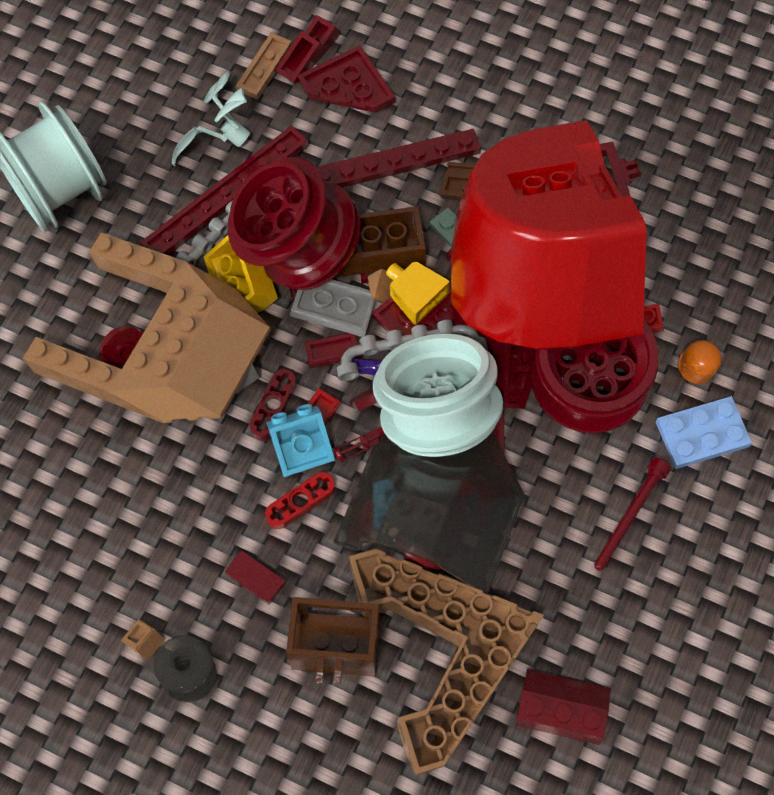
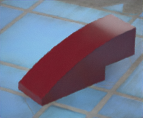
M316 15L306 32L301 31L275 69V72L294 84L298 82L297 75L312 69L339 36L340 32L337 27Z

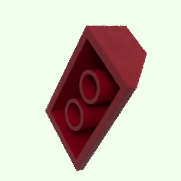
M527 669L515 725L600 745L604 739L611 688Z

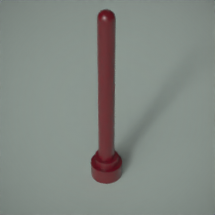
M657 457L652 458L647 467V479L594 563V568L597 571L604 570L656 483L666 479L672 468L666 461Z

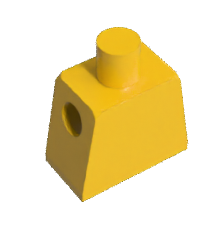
M413 262L405 270L397 263H393L386 271V275L393 280L390 284L391 298L414 325H417L449 294L450 281L418 262Z

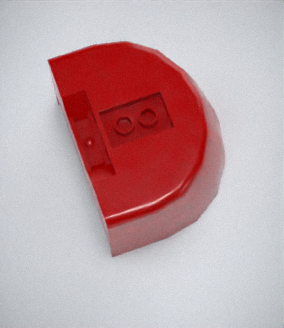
M587 120L537 128L504 138L481 154L469 175L456 217L451 248V301L468 326L498 342L542 349L577 347L643 334L647 235L645 221L631 196L622 197L604 165L599 140Z

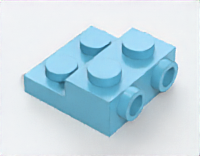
M311 404L299 406L296 409V413L287 415L285 412L277 413L271 417V421L266 422L284 477L335 461L323 418L317 406L312 407Z

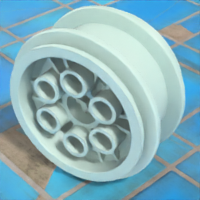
M456 334L422 336L403 343L392 350L381 362L373 380V392L376 401L382 407L380 421L386 436L403 450L427 457L457 454L482 442L491 434L503 411V398L499 388L495 385L498 376L495 359L477 341Z

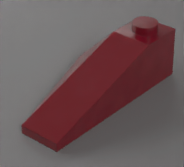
M490 338L492 356L497 364L498 376L496 382L503 398V408L525 409L532 387L531 366L536 349L498 342Z

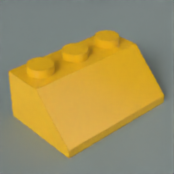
M228 235L204 256L209 275L238 290L257 313L262 312L278 299L273 282L266 275L264 266L251 265L241 260L233 251Z

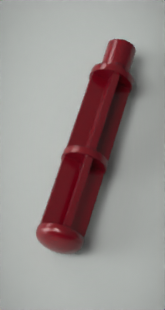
M382 426L336 447L334 454L337 460L344 462L378 445L379 438L386 435ZM360 440V443L344 451L339 449L353 441ZM363 446L364 450L344 459V454Z

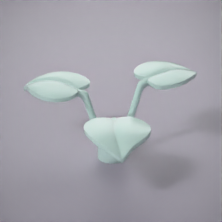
M229 71L223 74L210 88L204 99L205 104L213 99L221 109L214 120L215 122H218L223 116L227 119L221 127L223 134L201 126L197 128L194 126L177 143L172 155L173 166L176 164L178 155L201 132L220 138L224 142L229 139L237 147L241 146L250 135V132L229 113L232 109L247 102L244 96V89H238L224 106L218 99V91L222 89L227 81H230Z

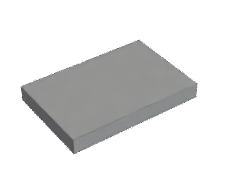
M331 279L319 287L298 290L290 316L363 337L366 334L376 300L371 298V292L368 289Z

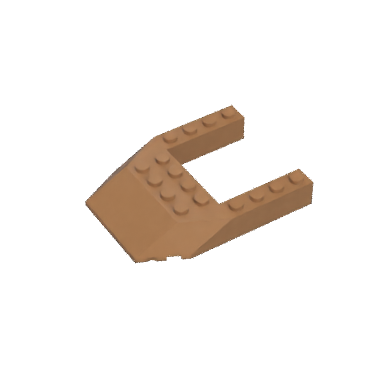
M100 233L89 251V255L99 269L167 293L122 369L38 337H35L23 360L38 375L162 423H171L177 419L193 421L201 418H222L251 363L271 330L270 327L238 290L190 263Z

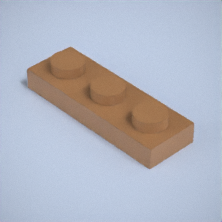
M270 33L237 83L236 89L242 88L244 89V95L258 100L276 73L275 69L291 47L292 41Z

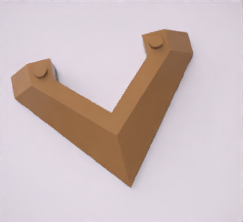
M377 549L349 556L359 602L379 604L380 613L391 610L459 646L427 709L398 717L397 721L401 741L415 775L442 768L544 615L520 608L517 604L495 595L492 597L483 593L482 590L444 575H436L403 559L398 560ZM362 611L363 617H368L367 612Z

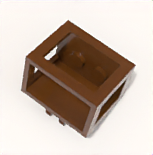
M293 597L286 649L291 670L316 672V683H323L325 673H333L334 684L341 685L342 674L375 677L380 633L379 604ZM307 607L366 611L368 618L308 613Z

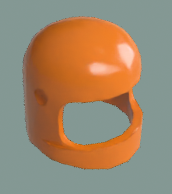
M705 340L695 341L678 358V369L683 378L690 383L704 384L710 381L720 368L722 361L721 352L712 342Z

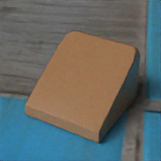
M380 269L368 276L371 298L382 303L391 297L390 284L393 281L386 275L387 270Z
M138 619L121 641L143 659L149 660L164 642V638L154 628Z

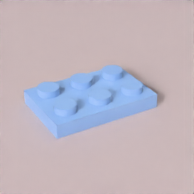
M732 396L659 417L656 420L657 427L675 469L750 447L752 444Z

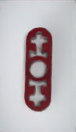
M280 369L273 374L250 421L251 434L257 440L264 441L271 438L268 429H262L261 432H258L257 425L261 426L265 420L264 414L268 417L266 420L268 422L271 421V417L274 414L284 412L294 393L296 380L290 370ZM285 378H288L289 384L283 385L281 395L278 392L280 389L279 380L283 381ZM271 399H277L281 404L278 409L269 410L266 408V403Z

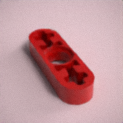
M325 472L317 473L271 503L265 511L268 525L273 529H283L330 498L335 492L333 477ZM322 481L324 484L328 482V489L325 491L322 488L318 489V482ZM308 488H311V491L315 493V499L312 498ZM305 495L308 498L307 504L303 507L295 506L293 504L295 496ZM285 503H289V507L294 513L290 514L289 509L285 511ZM285 511L282 514L283 519L280 521L277 518L273 519V512L282 513Z

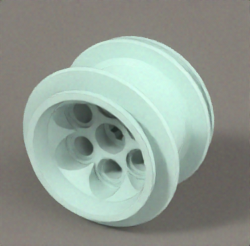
M39 101L38 106L44 118L43 120L9 140H6L0 132V169L31 217L45 233L48 231L46 225L49 223L54 228L58 227V223L52 213L53 210L86 190H89L95 199L102 201L103 197L98 183L101 186H105L107 182L93 153L65 111L59 105H56L54 107L55 113H53L44 102Z

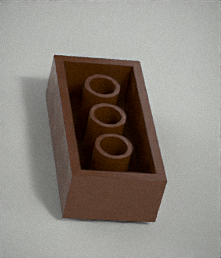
M418 206L359 214L361 228L356 249L346 266L335 277L371 273L380 269L388 270L393 263H397L401 268H407L413 262H418L423 266L426 265V248Z

